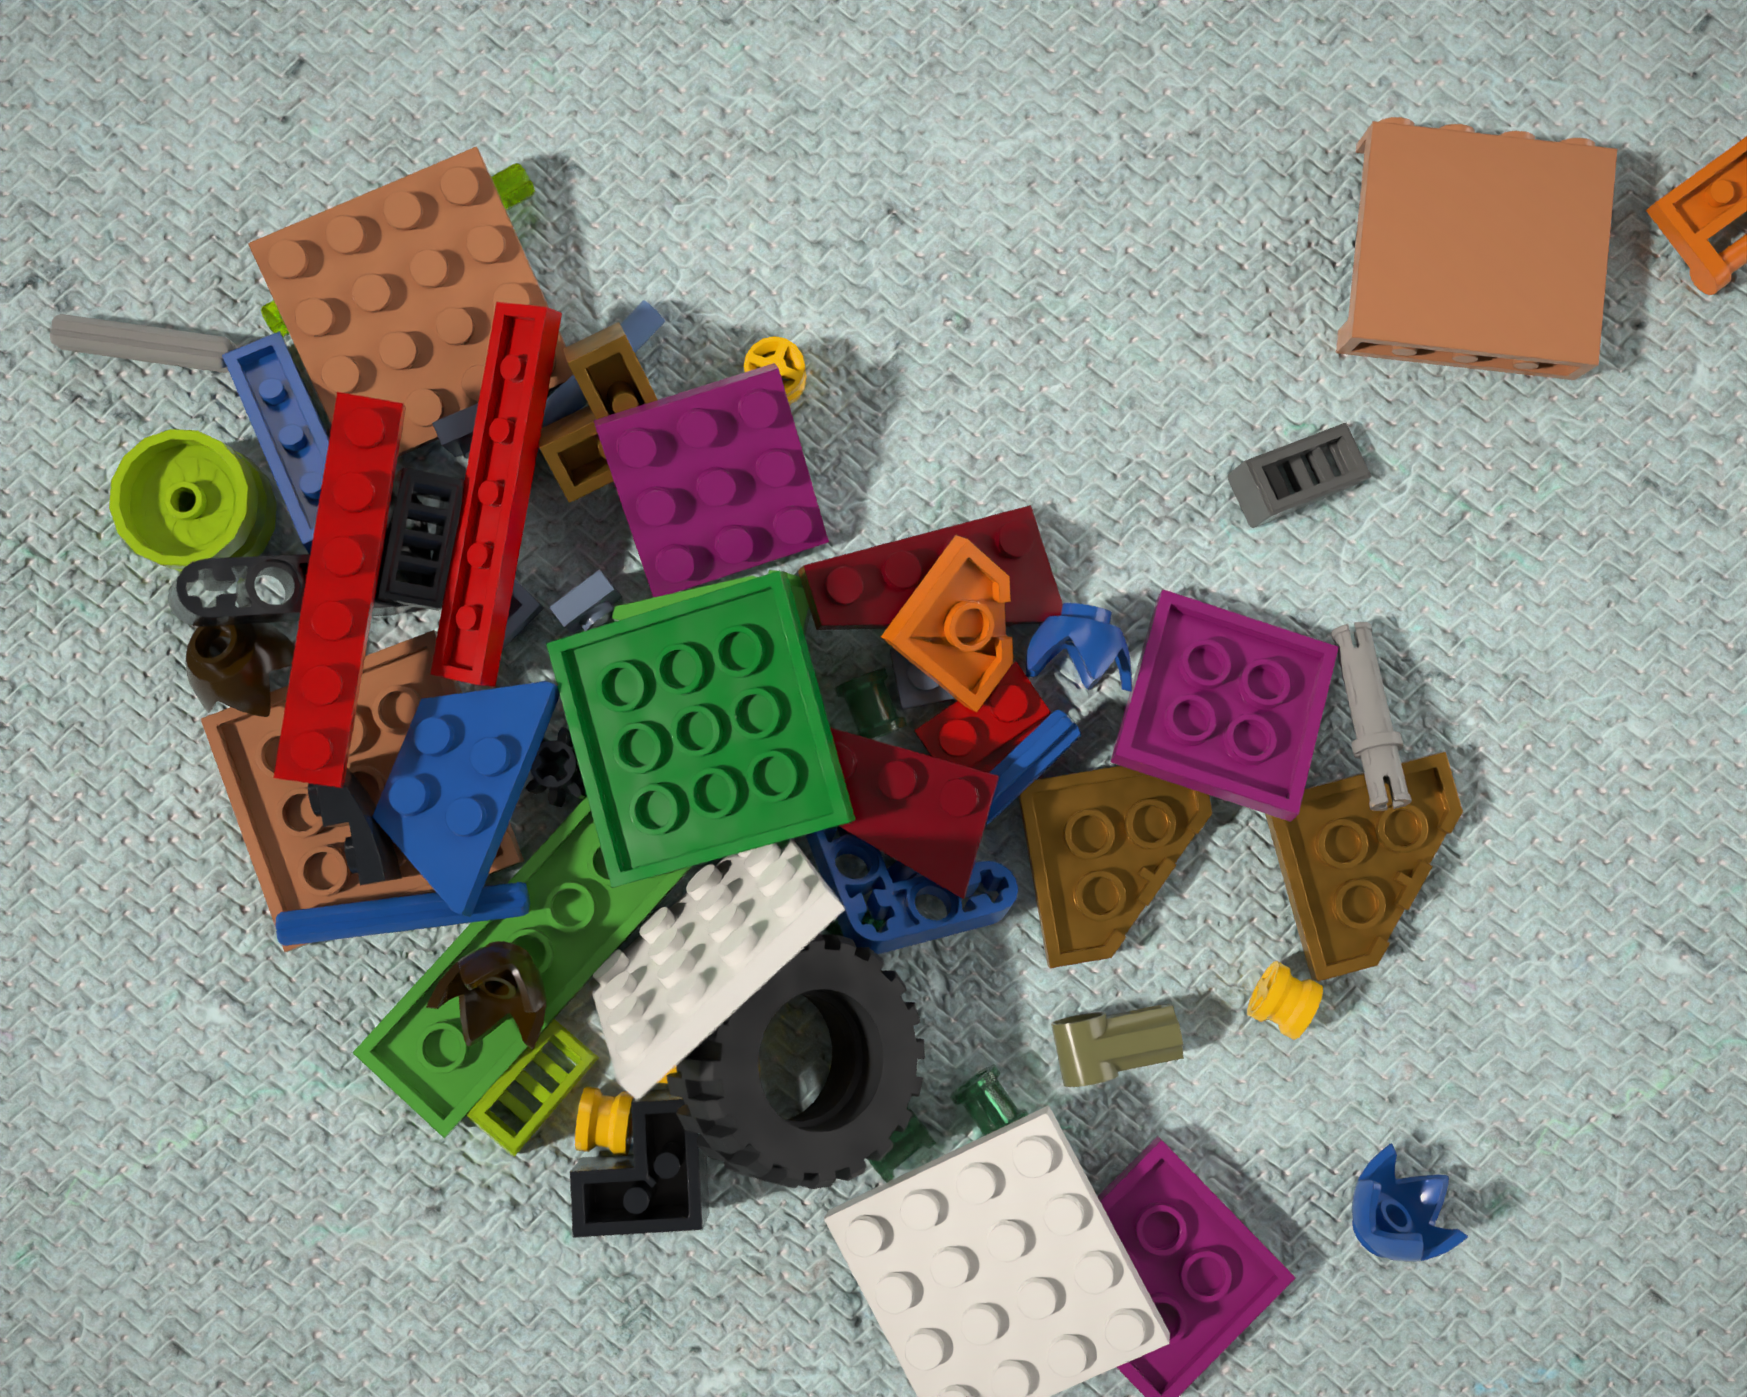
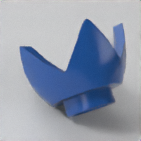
M1064 603L1061 616L1047 617L1032 636L1026 654L1027 677H1037L1050 660L1063 649H1066L1087 690H1091L1098 683L1115 659L1120 673L1121 689L1132 692V669L1128 646L1121 628L1110 624L1111 611L1091 605Z
M1389 1144L1368 1163L1356 1183L1351 1210L1353 1217L1352 1226L1357 1239L1373 1255L1393 1261L1419 1262L1447 1253L1468 1238V1235L1459 1229L1435 1227L1446 1196L1449 1177L1447 1175H1424L1396 1179L1395 1164L1397 1153L1393 1144Z

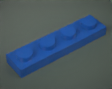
M279 331L225 353L222 356L300 540L310 554L329 437L289 347Z

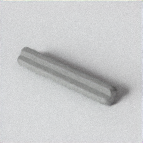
M59 314L53 318L50 331L51 343L58 346L61 350L222 373L229 372L222 355L236 349L235 344L226 337Z

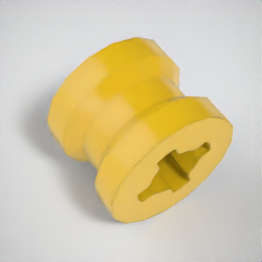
M776 336L763 338L752 345L746 354L744 372L775 363L779 368L781 378L789 379V381L783 380V385L789 405L799 399L805 390L807 376L803 354L794 343L786 338Z
M1274 961L1259 979L1249 1000L1247 1015L1260 1022L1271 1020L1278 1024L1280 1033L1295 1040L1304 1033L1315 1016L1322 999L1323 986L1311 979L1303 981L1296 979L1291 975L1289 967Z
M585 1087L581 1095L576 1121V1151L590 1152L593 1148L599 1146L609 1148L614 1155L627 1156L633 1136L631 1102L634 1097L627 1091H622L617 1096L603 1095L599 1088Z

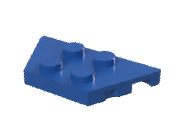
M543 681L423 698L417 707L372 817L455 913L471 917L559 700L558 686L553 683Z

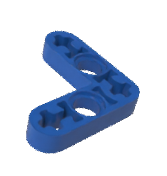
M835 826L806 834L821 877L845 908L837 916L844 937L853 939L856 948L869 947L875 953L882 954L992 925L1005 917L1017 899L1018 885L1016 878L1005 866L993 861L975 863L965 898L972 896L979 884L982 883L987 891L996 890L998 892L997 899L992 903L990 897L986 894L970 897L962 909V898L925 876L892 883L880 850L840 826H837V829ZM838 829L840 837L832 841ZM843 854L858 856L866 864L868 874L860 879L847 878L837 869L835 859ZM872 891L867 903H865L863 895ZM926 894L936 896L946 907V917L941 920L925 918L918 912L915 906V898ZM866 904L874 920L884 919L886 922L879 933L876 932L872 924H861V920L866 912Z

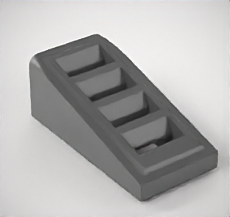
M1345 422L1245 460L1228 474V481L1249 526L1255 528L1362 483L1372 476ZM1327 445L1341 473L1338 477L1334 476L1321 449ZM1304 455L1318 482L1315 486L1301 459ZM1278 466H1283L1295 492L1294 494L1290 495Z

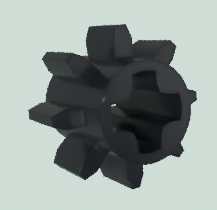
M561 727L558 732L557 741H550L543 737L530 769L534 779L529 781L525 787L527 791L535 794L542 793L549 788V804L557 807L563 806L566 794H573L583 800L587 796L570 731L567 728ZM560 756L568 758L564 764V769L568 774L564 779L554 776L560 770L556 763Z

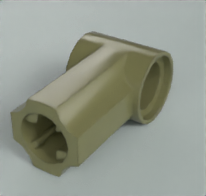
M1171 1004L1156 1005L1109 1016L1105 1012L1086 1013L1062 1018L1051 1023L1063 1085L1065 1087L1094 1085L1117 1078L1119 1071L1184 1058L1180 1025Z

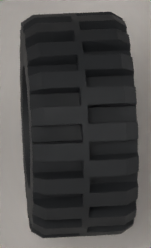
M817 934L676 1064L677 1072L667 1075L670 1095L682 1097L685 1103L684 1106L678 1108L676 1114L686 1131L700 1134L697 1137V1146L707 1156L724 1161L725 1168L744 1176L791 1188H796L799 1185L810 1189L831 1187L836 1178L849 1181L863 1174L867 1168L864 1159L880 1161L892 1149L894 1143L889 1139L893 1131H905L913 1115L912 1112L907 1110L911 1096L919 1097L923 1078L916 1076L917 1059H925L924 1039L915 1037L914 1025L920 1023L915 1003L903 1001L901 995L906 991V985L896 971L881 970L885 964L880 955L869 947L856 948L853 939L836 934ZM803 995L817 1007L827 1024L832 1043V1061L827 1081L815 1101L800 1114L789 1119H783L775 1112L764 1094L758 1068L759 1049L764 1032L775 1013L792 998Z

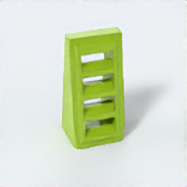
M554 1019L539 1035L534 1049L528 1047L499 1077L466 1117L507 1153L515 1157L599 1057ZM548 1041L576 1064L569 1074L541 1051ZM531 1061L559 1084L552 1094L524 1070ZM514 1080L542 1104L535 1114L506 1090ZM497 1100L525 1124L518 1133L489 1110Z

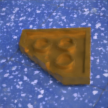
M1446 752L1435 753L1401 763L1408 794L1411 795L1412 800L1406 806L1393 809L1389 786L1384 784L1388 797V803H1386L1387 810H1371L1365 774L1361 773L1305 788L1299 814L1291 822L1265 814L1312 980L1318 982L1378 966L1390 945L1387 942L1404 910H1409L1431 871L1433 866L1430 863L1446 834L1452 833L1463 813Z
M1116 766L1035 780L1018 796L1048 967L1056 968L1109 959L1114 956L1140 913L1153 900L1176 867L1175 863L1195 834L1201 831L1212 815L1208 794L1123 766Z

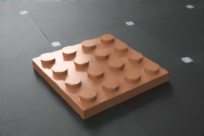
M477 146L248 243L331 425L337 392L403 403L406 409L398 457L439 440L432 422L478 404L496 302L549 307ZM560 330L548 392L559 388L573 375L563 349L567 346Z
M435 630L365 656L347 768L359 780L376 806L420 700L462 693L457 680L430 675L438 633ZM288 686L270 692L271 708L268 717L252 715L230 707L201 718L275 927L276 916L280 912L436 893L393 840L392 843L398 858L402 879L360 886L358 874L351 873L345 857L344 844L346 837L351 836L350 827H323L322 818L315 816L312 811L308 796V783L273 778ZM510 822L488 875L524 862ZM311 943L282 945L284 952H288Z

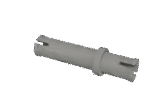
M1354 622L1356 630L1354 637L1357 648H1354L1349 625L1345 624L1332 630L1331 635L1335 646L1339 647L1337 655L1357 738L1352 742L1353 754L1355 758H1359L1362 761L1370 798V809L1373 811L1387 810L1386 803H1388V797L1384 784L1389 786L1393 809L1400 808L1412 802L1411 795L1408 794L1398 752L1403 749L1404 745L1401 733L1393 730L1372 638V626L1368 622Z

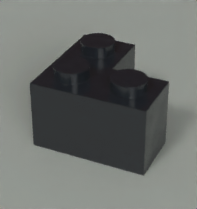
M669 1089L648 1090L639 1100L634 1098L631 1102L634 1154L627 1156L582 1157L571 1169L570 1191L573 1238L703 1230L710 1213L707 1155L697 1146V1137L700 1134L686 1131L676 1114L678 1108L685 1105L682 1097L670 1095Z

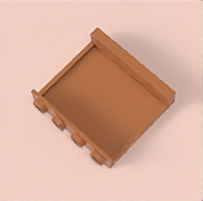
M1401 117L1385 118L1379 122L1373 121L1356 144V153L1364 154L1349 315L1348 320L1338 330L1336 353L1566 380H1576L1598 366L1618 149L1595 146L1594 141L1586 138H1569L1560 142L1536 140L1533 134L1525 131H1509L1500 135L1475 133L1474 128L1463 124H1450L1438 129L1415 126L1412 120Z

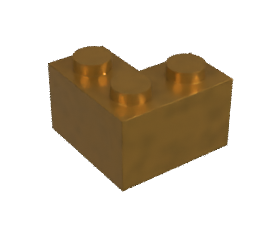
M619 322L563 349L567 363L589 405L541 429L539 447L569 503L614 481L593 420L658 400Z

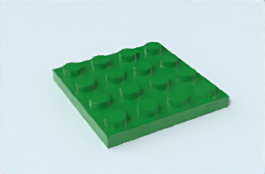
M776 571L546 643L612 888L856 821L787 572Z

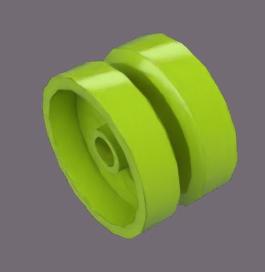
M169 429L144 438L123 456L111 480L109 509L117 533L136 554L159 565L181 572L191 562L201 559L260 556L275 530L277 501L269 478L250 458L200 431Z

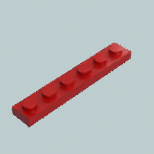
M496 302L465 475L461 511L430 675L480 686L496 687L562 318L561 312L549 307Z
M337 392L273 778L339 788L344 787L406 408L403 403Z

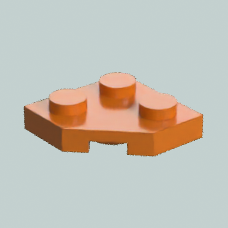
M955 535L882 634L881 638L961 704L977 712L1013 664L1012 638L1006 635L1005 602L1011 601L1010 578L968 539Z

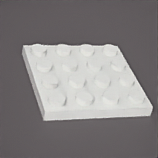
M792 838L726 856L716 866L710 864L702 868L689 881L685 895L669 909L662 907L651 914L641 926L640 936L625 950H615L593 973L594 978L589 982L617 1081L636 1100H639L845 910L844 906Z
M1049 1105L828 1210L824 1217L826 1225L917 1397H1050L1169 1344V1330Z

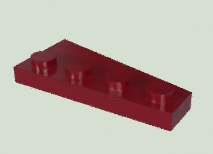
M1032 506L1021 507L803 565L798 570L816 630L887 629L955 535L968 539L1009 576L1011 601L1005 602L1006 627L1014 624H1039L1040 626L1049 616H1061L1063 603Z
M830 727L856 820L839 826L964 899L1000 776Z

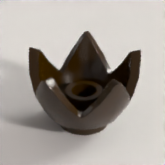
M270 623L198 626L191 636L186 651L185 665L189 684L208 713L211 712L216 706V702L219 701L241 712L268 717L271 708L269 673L292 666L295 645L286 635Z
M491 942L485 947L475 949L463 956L444 974L431 995L426 1008L439 1009L449 1000L459 996L460 1019L467 1046L476 1044L513 1016L524 1044L534 1049L544 1024L546 992L540 971L533 963L531 955L525 949L509 942Z

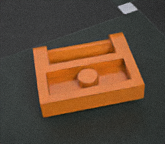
M1747 136L1646 209L1649 216L1689 266V274L1694 285L1701 292L1708 295H1713L1728 285L1731 281V274L1747 263V233L1719 254L1708 241L1710 237L1747 211Z

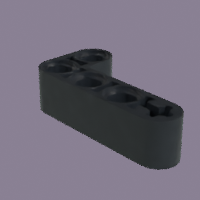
M416 495L411 496L410 502L423 505ZM407 519L406 529L429 533L428 523ZM406 545L401 547V555L432 560L431 550ZM310 554L210 558L193 561L181 570L169 588L168 602L171 611L180 621L190 626L199 627L299 621ZM398 570L404 573L412 584L428 586L429 575ZM266 575L279 580L285 590L284 602L274 605L261 600L254 587L256 577ZM236 577L238 578L236 593L220 594L207 607H202V601L199 596H188L187 591L198 580H203L204 587L208 591H227L236 581ZM374 599L372 617L401 614L414 606Z

